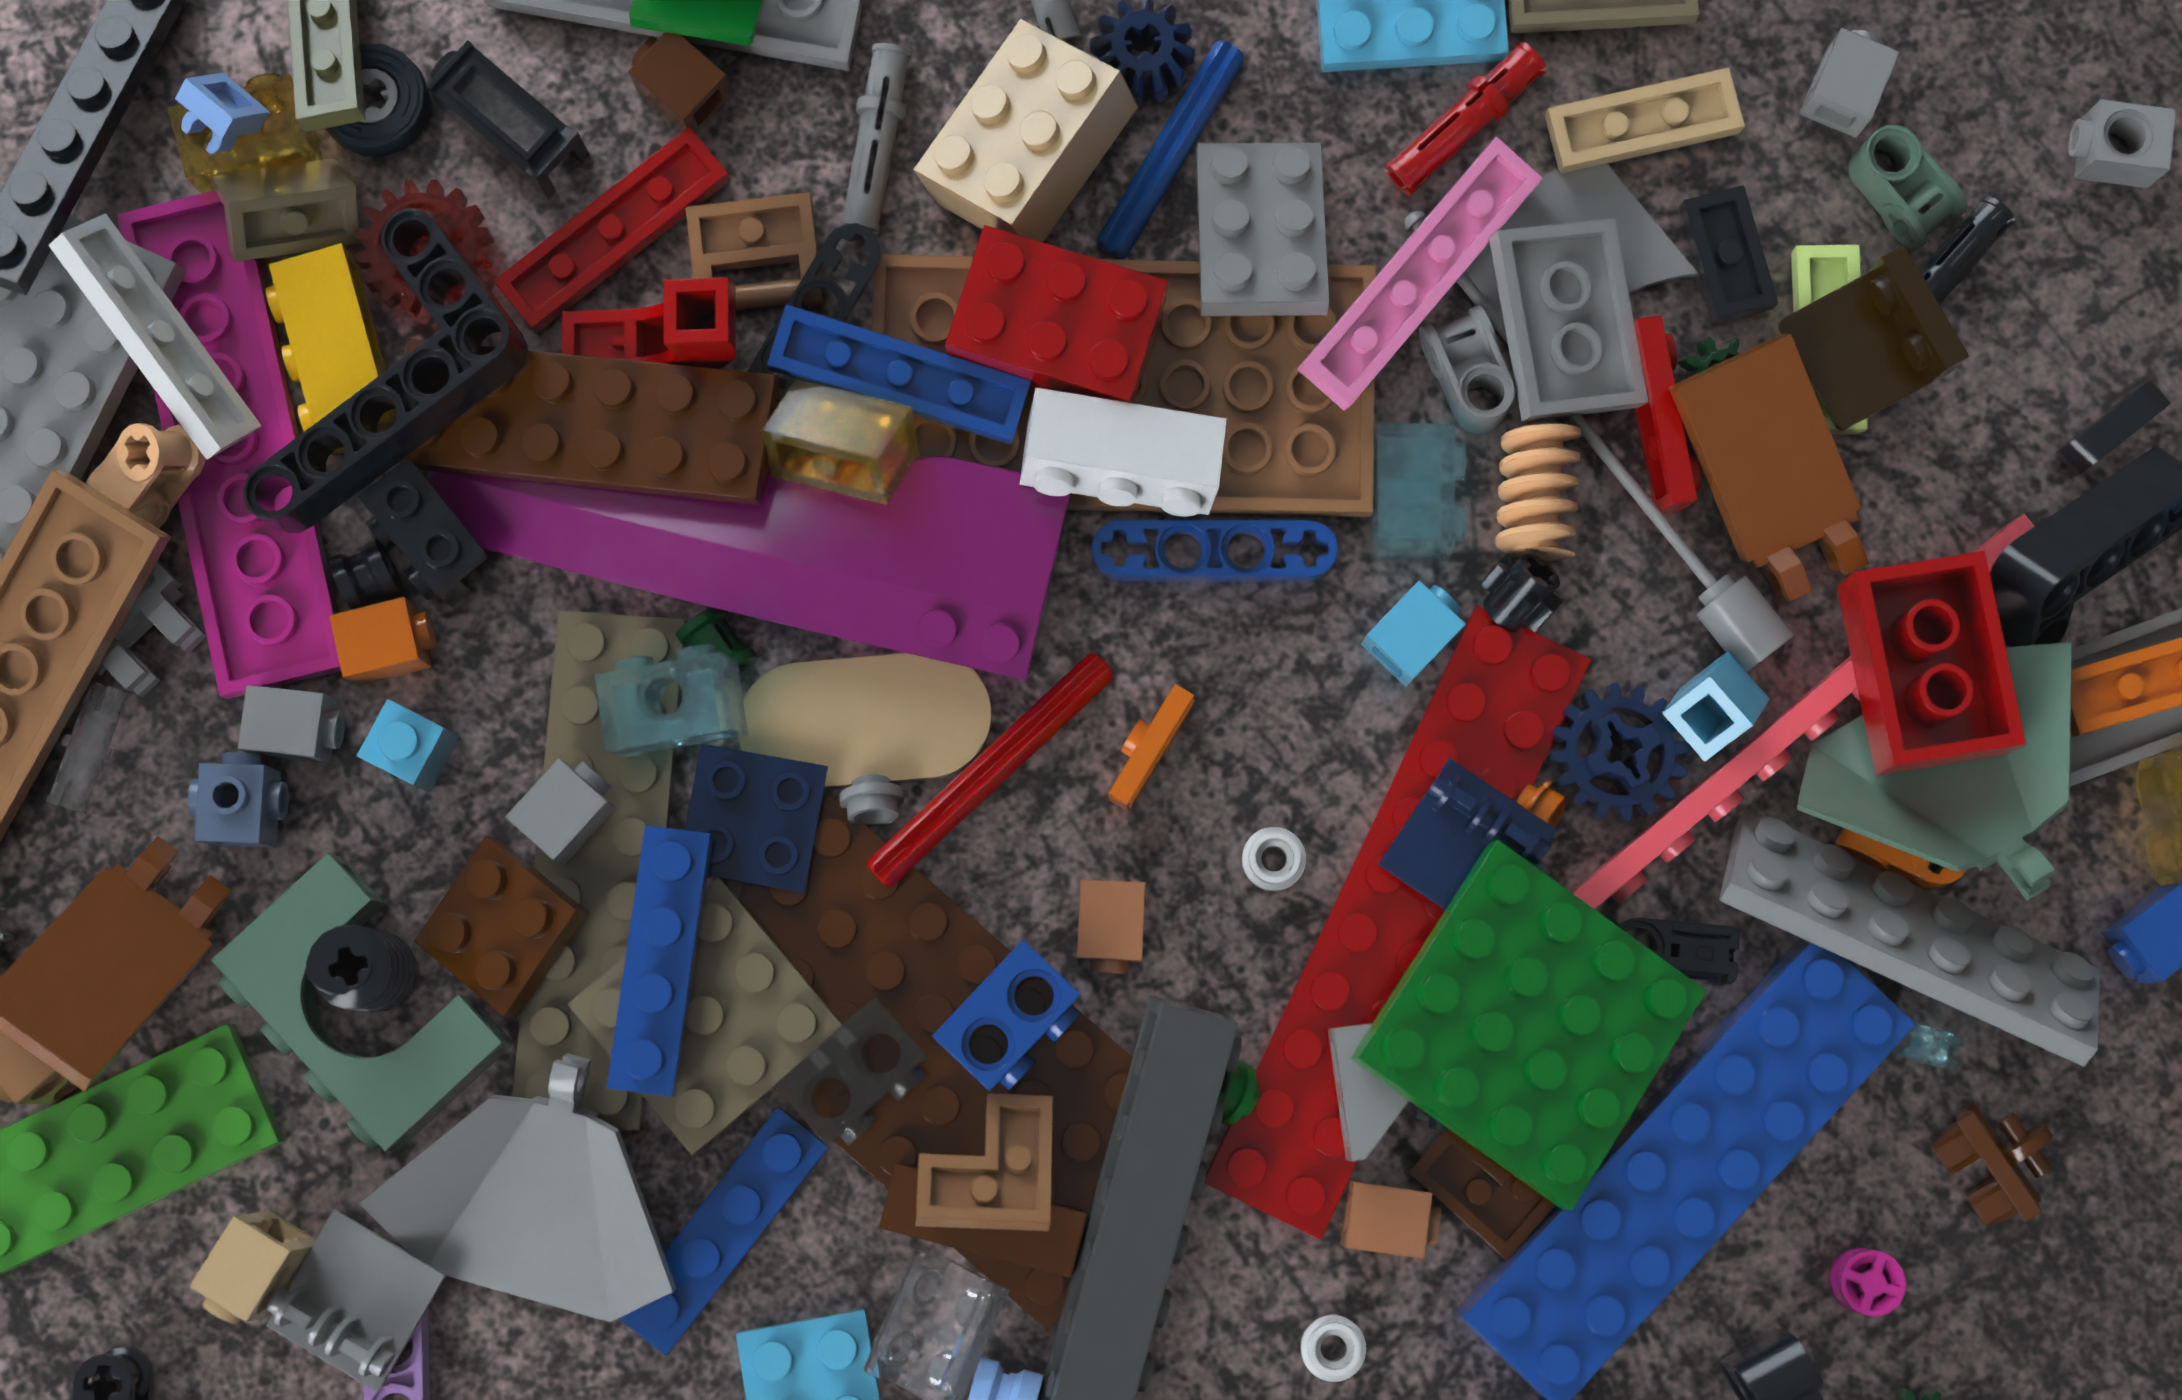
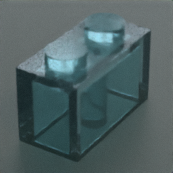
M1377 424L1374 431L1372 560L1448 561L1455 550V543H1464L1466 509L1465 505H1455V481H1464L1466 449L1464 443H1455V424Z

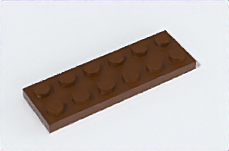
M409 339L406 355L426 340ZM481 346L480 355L488 354L497 347ZM528 350L525 364L516 375L394 466L396 467L402 461L409 459L420 470L762 505L781 381L775 374ZM449 370L442 371L431 379L429 394H434L444 388L449 379ZM396 409V412H395L394 422H395L396 417H397V409Z

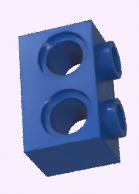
M1022 940L932 1037L988 1091H992L999 1083L1010 1090L1036 1063L1027 1054L1045 1034L1055 1043L1081 1015L1073 1006L1081 997V994L1032 947ZM1030 978L1045 980L1050 984L1054 992L1051 1007L1045 1013L1037 1016L1023 1013L1016 1003L1018 987L1022 982ZM987 1025L1001 1028L1008 1038V1050L1005 1056L993 1064H984L978 1061L971 1051V1039L974 1033Z

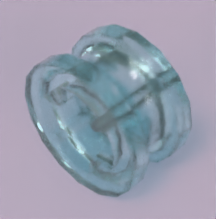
M1916 1024L1908 1033V1044L1899 1048L1898 1055L1905 1059L1938 1068L1957 1070L1959 1062L1953 1058V1052L1957 1047L1963 1046L1964 1038L1946 1031Z

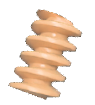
M1561 423L1527 424L1510 430L1501 437V448L1510 455L1504 457L1499 463L1500 473L1509 480L1502 482L1498 486L1499 498L1508 503V505L1502 506L1497 511V522L1503 527L1508 528L1499 532L1495 537V544L1498 549L1518 558L1523 554H1533L1544 561H1560L1576 556L1575 552L1558 547V540L1577 536V528L1559 522V516L1578 511L1577 502L1560 497L1562 490L1579 486V478L1563 473L1562 466L1580 462V453L1564 448L1563 441L1582 437L1581 428Z

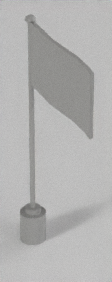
M1608 164L1559 174V170H1555L1542 176L1543 179L1500 229L1615 218L1629 295L1648 286L1679 278L1697 277L1699 274ZM1413 211L1408 214L1405 219L1407 232L1413 229L1416 230L1427 215L1421 211ZM1489 242L1456 282L1476 306L1480 305L1483 307L1492 326L1508 344ZM1582 415L1566 416L1574 426L1581 428L1584 439L1707 588L1698 597L1705 607L1696 614V617L1725 652L1728 651L1748 673L1795 636L1747 576L1735 583L1730 575L1727 574L1717 581Z

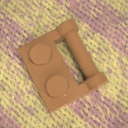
M810 192L685 207L693 278H714V272L799 262L801 278L735 286L736 311L786 305L818 253L813 203ZM816 288L805 296L803 301L805 308L825 306L823 288Z

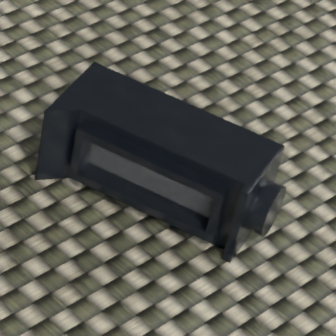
M469 40L457 52L453 50L446 53L433 68L431 80L427 83L426 87L437 104L548 200L557 191L548 175L567 154L570 153L581 163L590 155L577 131L559 120L478 51Z

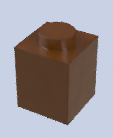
M665 32L659 39L656 36L648 39L635 53L632 60L633 66L628 71L637 92L681 131L690 127L697 134L733 96L726 74L679 34Z

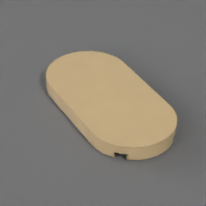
M908 653L796 662L768 671L750 687L740 705L737 719V734L742 751L828 766L824 789L852 786V780L864 775H883L890 779V783L934 780L958 773L978 755L990 735L992 708L984 683L970 667Z

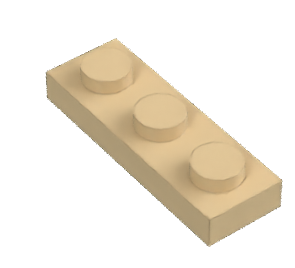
M1730 68L1548 108L1545 114L1559 174L1737 135L1745 127Z

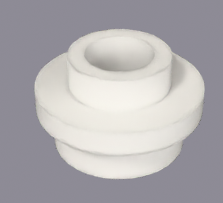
M1267 827L1257 831L1248 839L1242 852V866L1247 878L1255 886L1267 891H1281L1291 887L1302 876L1306 865V853L1302 842L1294 833L1281 827ZM1277 848L1283 852L1285 865L1281 870L1269 871L1263 866L1261 857L1266 849Z
M1333 1314L1321 1316L1311 1322L1302 1335L1300 1343L1301 1357L1308 1370L1316 1377L1329 1382L1343 1381L1352 1377L1361 1368L1366 1356L1365 1338L1359 1327L1350 1319ZM1331 1335L1341 1337L1345 1344L1343 1354L1334 1360L1326 1359L1321 1353L1322 1341Z

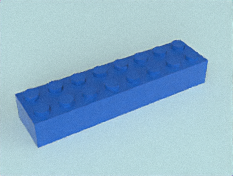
M1799 938L1622 1129L1573 1211L1562 1210L1555 1205L1510 1259L1506 1261L1502 1258L1453 1312L1544 1400H1572L1916 1026V1023L1846 958Z

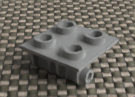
M334 1209L287 1290L280 1287L270 1299L266 1310L271 1312L272 1316L266 1326L372 1390L379 1392L445 1279L446 1274Z

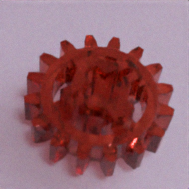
M412 179L405 181V196L396 198L388 189L383 190L381 193L387 206L381 211L366 206L363 212L373 224L370 229L363 228L354 231V237L360 244L367 247V250L353 255L354 262L362 270H371L362 279L364 284L372 293L382 290L380 300L391 310L403 299V309L410 317L417 318L420 313L422 303L389 259L381 244V232L385 222L394 213L410 208H416L425 212H437L438 214L431 218L454 239L461 250L463 249V253L476 271L477 268H493L494 264L490 255L480 249L494 242L493 235L488 228L478 227L485 219L477 205L466 207L468 199L458 188L451 191L445 198L444 188L438 180L434 179L427 186L426 193H421ZM430 236L421 237L423 241L427 240L429 243ZM416 241L411 247L410 256L420 254ZM458 284L452 287L447 293L445 301L452 299L454 303L458 302L463 296L461 291L465 289V284Z

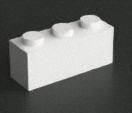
M1035 388L1028 419L1019 485L1034 487L1040 493L1049 496H1065L1074 493L1098 497L1103 503L1112 506H1129L1136 503L1161 507L1165 512L1181 517L1193 516L1198 513L1209 515L1219 489L1227 419Z

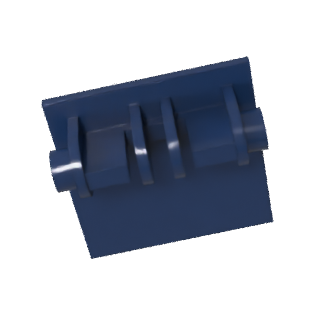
M701 744L685 830L713 835L707 878H721L722 880L727 879L805 893L828 766Z
M1448 758L1378 863V866L1446 910L1489 842L1498 839L1532 865L1537 866L1550 848L1551 843L1549 842L1557 829Z

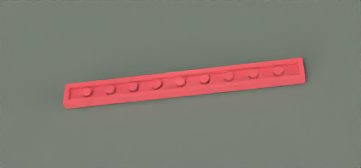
M2022 514L2002 527L1974 552L1985 551L1990 572L2002 551L2014 540L2035 527V525L2025 514ZM1851 655L1570 892L1593 909H1596L1610 896L1617 904H1620L1638 890L1648 880L1641 870L1659 855L1666 863L1678 856L1696 840L1689 831L1707 814L1714 822H1717L1734 809L1744 799L1738 788L1755 774L1764 782L1793 758L1786 748L1803 733L1812 741L1831 727L1841 717L1834 707L1852 693L1860 701Z

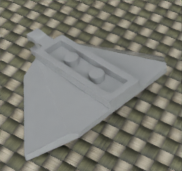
M567 1053L563 1055L562 1060L557 1059L554 1061L548 1085L549 1098L538 1095L532 1099L501 1095L489 1097L359 1202L405 1251L446 1274L448 1277L603 1321L612 1322L672 1293L676 1289L619 1129L599 1119V1112L580 1107L592 1062L591 1059Z

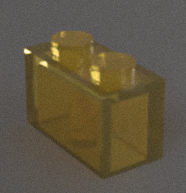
M798 379L794 381L762 429L771 476L885 505L889 503L919 454L911 406Z

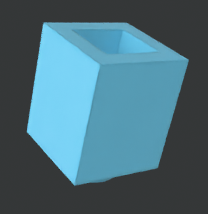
M1419 580L1365 636L1361 645L1407 688L1457 636L1466 623L1457 616L1462 611L1461 607L1445 590L1437 585H1433L1428 589Z
M1727 651L1681 686L1662 714L1698 755L1706 761L1752 727L1770 698Z
M387 699L356 756L430 793L460 736Z

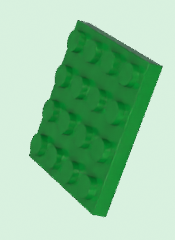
M1497 839L1487 844L1350 1059L1562 1210L1573 1211L1707 990Z

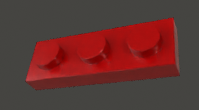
M1662 315L1638 318L1634 321L1649 402L1639 408H1634L1651 498L1663 515L1680 513L1697 501L1696 493L1699 492L1701 487V473L1695 456H1689L1684 433L1686 428L1669 390V387L1675 384L1673 371L1677 366L1676 344L1671 334H1665Z

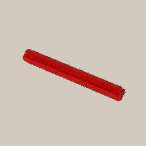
M1089 653L869 858L867 867L870 873L887 888L894 886L1111 682L1114 673L1110 666L1096 653Z

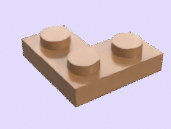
M987 1093L984 1156L919 1154L915 1226L1049 1231L1051 1223L1053 1096Z

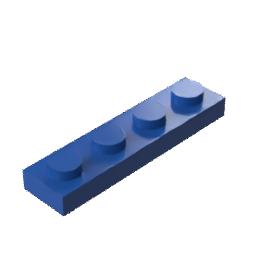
M787 304L785 305L767 362V370L1012 445L1031 380Z
M645 825L607 1089L676 1097L713 835L710 833Z
M777 1107L664 1252L676 1289L672 1293L618 1319L664 1356L669 1355L831 1146L783 1108Z

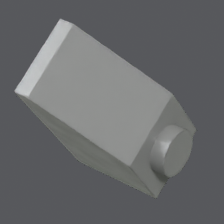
M1373 1023L1328 1029L1345 1157L1349 1161L1365 1160L1409 1102L1408 1099L1350 1059Z

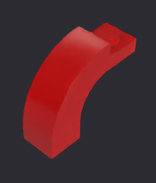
M729 277L664 280V303L632 309L562 311V354L720 369L730 364L736 357V288Z

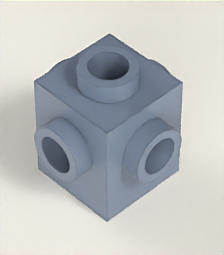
M222 753L221 764L199 763L198 779L191 781L188 791L189 814L191 817H195L194 841L211 846L276 848L278 820L286 818L289 806L288 786L286 782H281L282 772L261 765L262 756L250 753Z

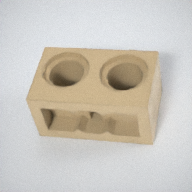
M272 1211L233 1216L189 1287L206 1297L202 1306L207 1311L231 1324H238L240 1319L248 1322L270 1316L272 1313L266 1310L270 1299L280 1287L287 1290L316 1239Z

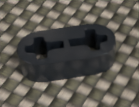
M2149 379L2055 453L2076 477L2169 406L2171 402L2152 379Z

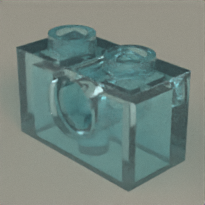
M697 645L677 650L678 660L654 664L652 656L629 657L615 661V671L595 674L605 752L628 757L748 736L738 660L721 652L716 653L715 645ZM678 682L682 689V702L675 712L664 715L660 708V696L667 686Z

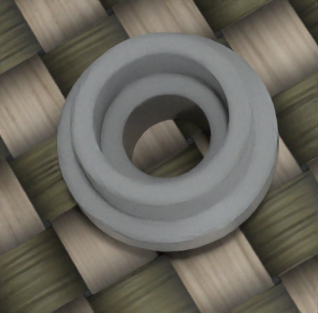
M883 775L857 777L852 780V786L844 789L839 795L841 808L847 809L848 821L854 824L859 823L860 820L866 826L885 825L897 820L899 817L898 807L904 802L902 787L890 783V779Z

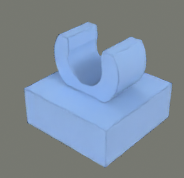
M224 72L185 78L175 97L180 104L189 110L183 117L181 130L186 134L202 132L206 126L212 130V139L206 148V151L211 155L229 151L235 145L237 136L260 132L270 114L268 109Z

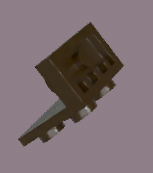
M1905 245L1882 256L1865 275L1786 316L1778 324L1781 334L1792 335L1812 387L1836 429L1840 431L1846 430L1950 374L1969 357Z

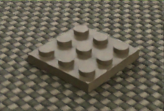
M717 878L705 891L676 1097L641 1093L691 1155L697 1154L846 1028L721 878ZM626 955L567 1004L610 1057Z

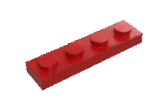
M687 127L499 275L493 282L535 334H537L558 318L562 311L568 310L686 216L685 207L702 204L731 181L730 176L694 131Z

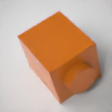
M397 598L329 615L342 677L359 686L432 668L428 650L437 647V640L431 617L427 611L420 612L419 607L407 598Z

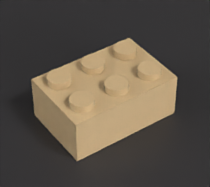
M1020 19L913 170L936 204L975 226L983 229V226L987 225L1044 242L1138 106L1119 70Z

